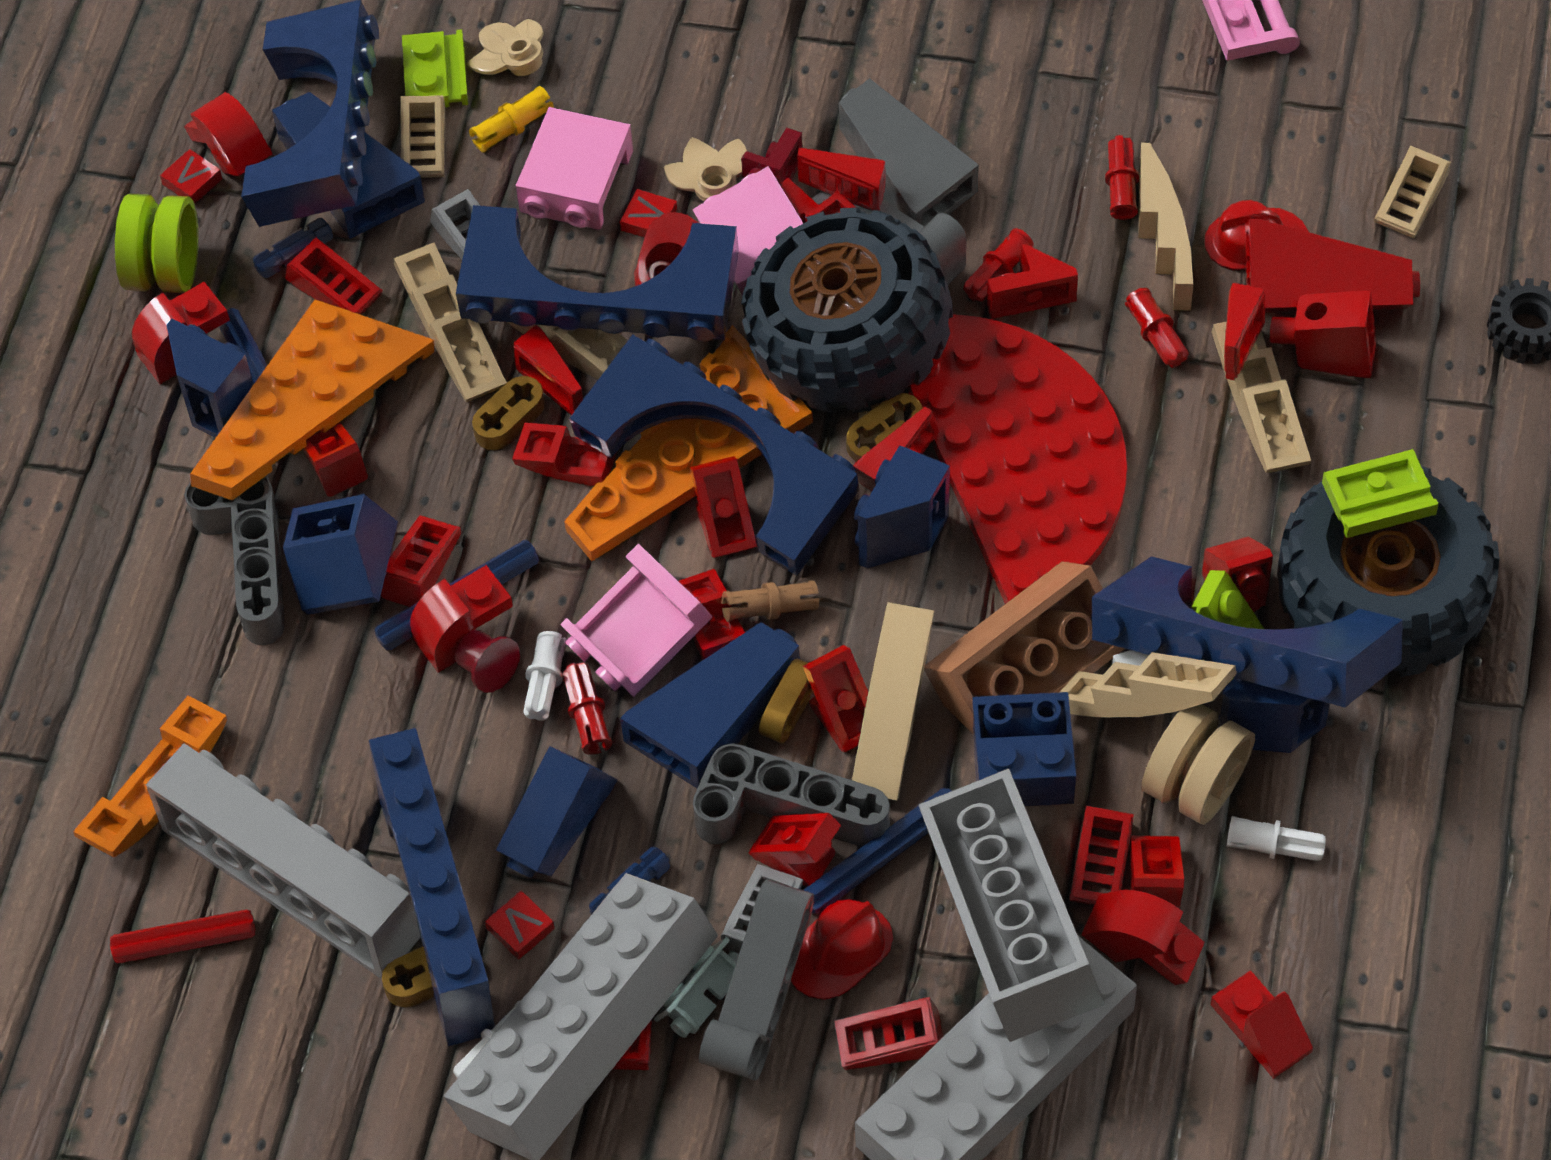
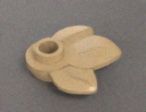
M526 19L515 28L501 22L485 26L479 33V40L484 49L467 62L468 67L475 72L487 75H494L507 69L517 76H526L534 73L542 65L543 48L540 41L544 32L541 25L534 20Z
M692 137L684 150L683 162L665 165V174L670 184L684 191L695 192L701 200L705 201L709 197L720 194L737 184V178L742 174L741 158L747 150L740 139L727 143L718 152L708 144Z

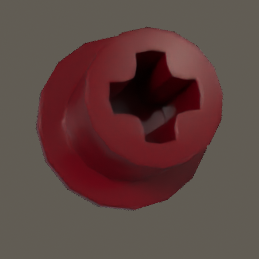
M473 630L467 633L459 642L455 652V660L460 667L471 673V680L477 689L484 693H492L501 689L514 675L520 660V649L517 642L508 636H499L494 639L481 630Z

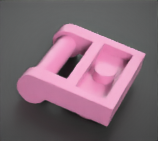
M1202 0L1227 61L1272 51L1287 54L1296 50L1300 44L1296 30L1289 27L1278 0H1258L1261 2L1272 28V31L1267 32L1263 29L1252 0Z

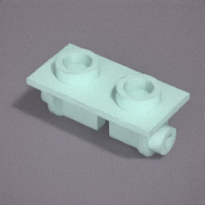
M725 937L714 946L710 945L692 968L693 971L683 983L679 984L653 1018L656 1022L668 1015L674 1020L670 1024L672 1030L684 1038L689 1033L695 1034L699 1030V1027L716 1007L703 994L705 990L708 989L719 1000L723 999L728 992L739 956L734 951H730L727 955L722 950L730 939Z

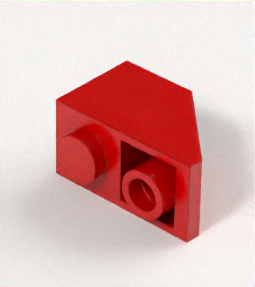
M1249 536L1206 548L1204 551L1202 576L1205 580L1210 570L1226 571L1252 611L1255 612L1260 607L1266 606L1273 554L1270 548Z

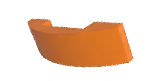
M187 695L161 726L162 740L111 800L102 797L73 831L74 836L113 858L133 846L159 822L146 784L183 743L198 753L201 750L211 752L227 722V716Z

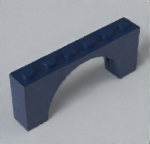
M361 0L276 19L266 23L263 52L279 80L299 77L319 78L336 84L337 91L334 101L323 120L306 137L291 148L270 159L246 166L241 197L259 227L350 207L357 203L358 186L363 184L361 159L362 156L366 155L365 126H368L370 123L367 107L368 98L373 95L371 72L372 68L376 67L374 46L375 40L379 39L377 20L374 15H368Z
M473 205L456 289V299L462 319H470L478 323L489 321L510 322L524 327L546 325L557 326L564 330H576L578 328L594 329L610 334H619L621 332L642 333L656 338L678 336L690 337L697 341L725 340L739 254L737 226L692 223L690 234L683 249L675 260L657 276L626 290L608 293H589L559 285L545 277L531 264L520 246L521 229L516 208Z
M632 334L569 418L574 435L609 458H612L626 442L650 427L672 420H710L740 432L756 445L764 455L774 479L771 506L762 528L756 535L759 553L797 576L858 493L859 483L855 467L840 455L834 454L830 457L817 449V443L805 433L796 431L793 434L780 426L781 422L768 410L758 408L756 411L743 403L744 400L741 395L731 387L721 385L719 388L706 380L707 377L703 371L692 363L684 362L682 365L669 357L670 354L667 349L655 340L648 339L645 342Z
M1152 556L1092 596V640L1147 655L1153 652L1235 665L1237 674L1233 678L1344 708L1401 664L1403 619L1358 609L1341 619L1329 623L1295 629H1255L1221 623L1192 610V566Z
M412 728L369 739L381 807L390 837L394 836L404 869L447 1045L452 1046L481 1038V1033L485 1029L492 1030L495 1027L489 982L417 730Z

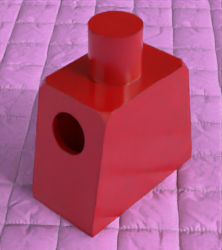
M1371 291L1303 294L1298 299L1295 318L1272 317L1270 342L1273 344L1295 345L1298 366L1303 369L1371 378L1376 348Z

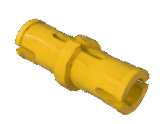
M538 86L514 103L506 102L498 108V113L477 126L471 127L469 129L470 137L477 136V138L472 140L475 146L481 152H486L490 147L511 134L518 136L523 133L527 124L545 114L549 107L554 108L552 101L545 102L550 99L547 91L543 87Z

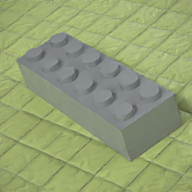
M183 743L146 784L161 828L165 833L382 979L383 970L388 963L407 954L421 936L410 891L401 879L392 874H388L386 877L373 869L371 862L362 853L355 849H350L347 852L335 844L334 838L323 827L317 824L308 826L298 819L297 814L288 804L280 799H275L272 802L260 794L259 788L249 778L242 774H238L235 777L224 770L222 763L210 752L201 750L198 753Z
M1006 769L919 804L991 1000L1009 1042L1105 1005L1010 770Z
M625 873L444 1094L443 1097L470 1133L530 1160L541 1159L718 937V934L695 898Z
M1078 936L1105 1005L1009 1042L988 993L855 1121L856 1147L870 1160H983L1134 1011L1137 985Z

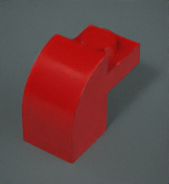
M226 92L192 112L190 115L193 120L184 126L192 141L208 145L219 167L225 174L239 176L245 172L246 166L259 163L273 154L250 114L237 99Z
M205 282L200 283L170 301L164 293H161L143 308L135 320L132 328V340L137 356L159 384L177 375L167 330V323L171 318L186 326L190 324L195 325L206 334L230 321L227 309Z
M487 565L451 586L444 578L429 589L416 604L410 618L413 640L439 673L456 662L455 652L461 639L467 633L512 608V598Z
M1117 890L1100 894L1081 934L1113 961L1120 962L1141 958L1174 985L1188 983L1205 943L1180 922L1183 914L1182 910L1164 899L1136 890Z

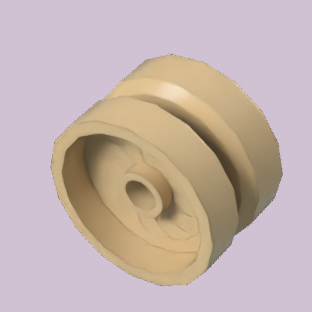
M1203 704L1179 711L1164 731L1151 755L1142 779V791L1166 804L1179 796V812L1199 824L1205 825L1223 806L1242 775L1255 743V733L1231 720L1218 727V713Z

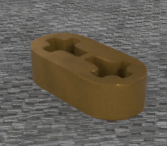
M529 376L515 377L508 381L477 410L473 416L472 426L475 440L480 447L487 450L503 449L521 434L525 422L532 423L542 413L545 403L541 384ZM531 395V401L528 402L527 400H525V398ZM517 396L524 398L516 404ZM499 423H501V429L499 431L495 428H491L488 431H486L485 429L486 425L495 427Z
M901 393L889 400H885L854 422L846 435V450L849 456L857 462L870 450L867 446H862L860 449L857 447L858 434L863 433L864 436L870 437L880 430L882 433L874 441V446H876L905 423L903 420H900L891 427L887 425L894 419V409L899 408L903 412L910 409L912 417L923 408L920 401L913 395Z
M794 659L788 667L764 711L759 727L760 735L779 743H784L790 736L813 694L811 685L802 667L808 664L807 662Z
M424 947L394 959L383 970L382 983L386 997L392 1004L398 1007L407 1008L415 1006L435 997ZM406 974L407 978L412 980V988L404 990L403 986L398 984L397 978L401 975Z

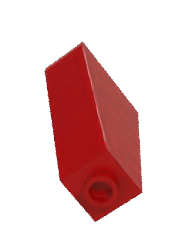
M1249 219L1245 223L1246 285L1264 289L1265 312L1297 311L1298 299L1303 294L1371 291L1373 309H1407L1413 305V298L1420 295L1419 271H1412L1411 259L1261 219Z

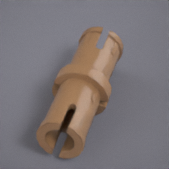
M814 580L783 586H776L774 582L763 583L759 589L733 592L724 591L722 593V604L741 603V605L722 608L727 622L734 619L765 615L766 619L779 618L780 613L818 610L819 598H800V596L818 594L819 592Z

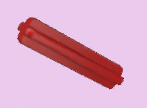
M245 909L114 934L110 937L111 955L116 963H123L248 939L255 936V921L251 910Z

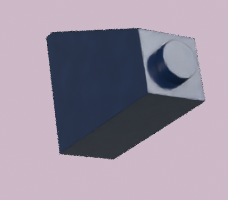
M549 746L496 849L510 857L506 866L529 878H533L535 872L552 876L610 794L618 779L579 758Z

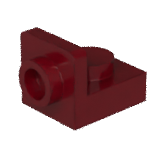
M786 127L778 142L773 141L770 144L765 157L746 151L741 158L742 179L769 166L780 186L787 178L792 180L798 170V150L803 148L802 132Z

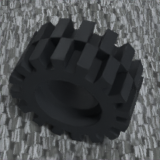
M1526 278L1524 286H1521L1517 279L1511 281L1510 288L1504 285L1499 289L1498 295L1495 294L1487 322V336L1489 340L1494 339L1492 346L1496 351L1504 347L1503 357L1510 360L1513 354L1519 355L1517 363L1525 364L1526 357H1532L1533 364L1541 363L1542 355L1545 356L1547 361L1551 359V291L1548 290L1549 282L1542 280L1539 287L1534 286V278ZM1518 314H1532L1541 318L1546 323V326L1538 329L1526 328L1516 323L1512 317Z

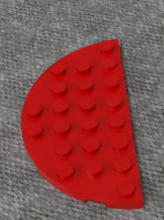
M953 314V317L949 318L948 321L950 336L941 357L937 360L932 359L934 366L931 368V373L919 385L912 383L906 389L910 395H913L920 401L923 408L927 407L934 414L939 432L931 443L939 461L950 466V485L1006 604L1060 562L1091 566L1102 553L1114 532L1125 497L1127 476L1126 446L1120 423L1107 396L1093 377L1075 359L1040 336L1017 326L987 318Z

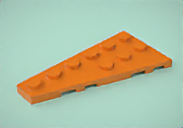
M315 299L190 473L191 486L229 500H234L271 473L272 465L289 452L293 455L297 454L306 447V440L320 430L325 433L372 399L376 388L389 379L396 381L406 374L407 366L417 358L425 360L433 354L434 339Z
M733 325L726 332L725 340L713 354L709 352L699 363L700 370L707 377L706 380L719 388L721 385L731 387L741 395L744 400L743 403L756 411L758 408L768 410L781 422L780 426L794 434L813 422L812 411L800 398L792 401L778 391L770 378L769 381L767 380L752 353L748 341ZM679 419L650 427L640 433L641 438L630 451L625 450L615 461L616 467L602 483H597L564 521L566 532L587 557L594 561L694 498L696 491L690 467L735 456L739 468L762 455L756 445L740 432L710 420Z

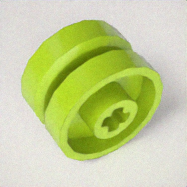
M125 195L120 204L115 232V263L120 286L124 290L148 291L156 281L163 292L185 293L190 290L195 277L199 248L198 219L194 201L188 196H166L158 206L152 195Z

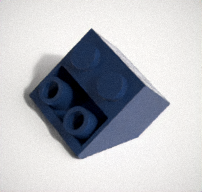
M171 318L167 323V330L178 381L193 427L216 438L254 385L247 357L238 346L229 342L223 344L209 337L201 328L192 324L186 326Z
M899 445L891 461L885 459L880 465L875 478L876 486L870 496L864 494L855 510L854 519L858 521L855 545L859 546V565L867 569L929 551L949 517L950 466Z
M365 494L293 508L283 550L301 609L307 615L380 601L398 521Z
M1234 678L1222 693L1223 700L1219 715V727L1231 720L1255 733V743L1252 750L1291 753L1326 726L1330 704Z
M1068 692L972 697L976 781L1009 769L1024 806L1074 804L1076 768Z

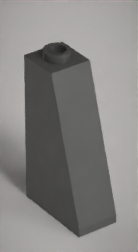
M870 78L858 88H852L847 91L839 101V129L857 156L885 161L886 188L884 197L891 206L925 227L937 214L945 213L949 215L978 192L979 165Z

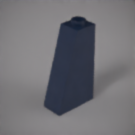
M311 92L288 100L281 106L272 109L278 137L286 149L297 144L315 129L330 109L329 105ZM366 132L364 133L366 155L362 156L361 159L363 184L358 186L357 203L354 206L330 211L349 239L425 202L421 176L418 171Z
M760 622L626 711L620 718L623 742L693 787L698 788L714 752L723 745L738 744L764 713L788 667L794 659H800L799 645L787 632L781 629L773 630Z

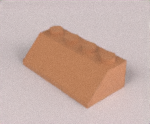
M1060 562L925 665L924 671L943 705L973 735L972 697L1059 693L1078 671L1095 673L1113 659V655L1119 654L1125 649L1092 640V596L1103 590L1090 565Z

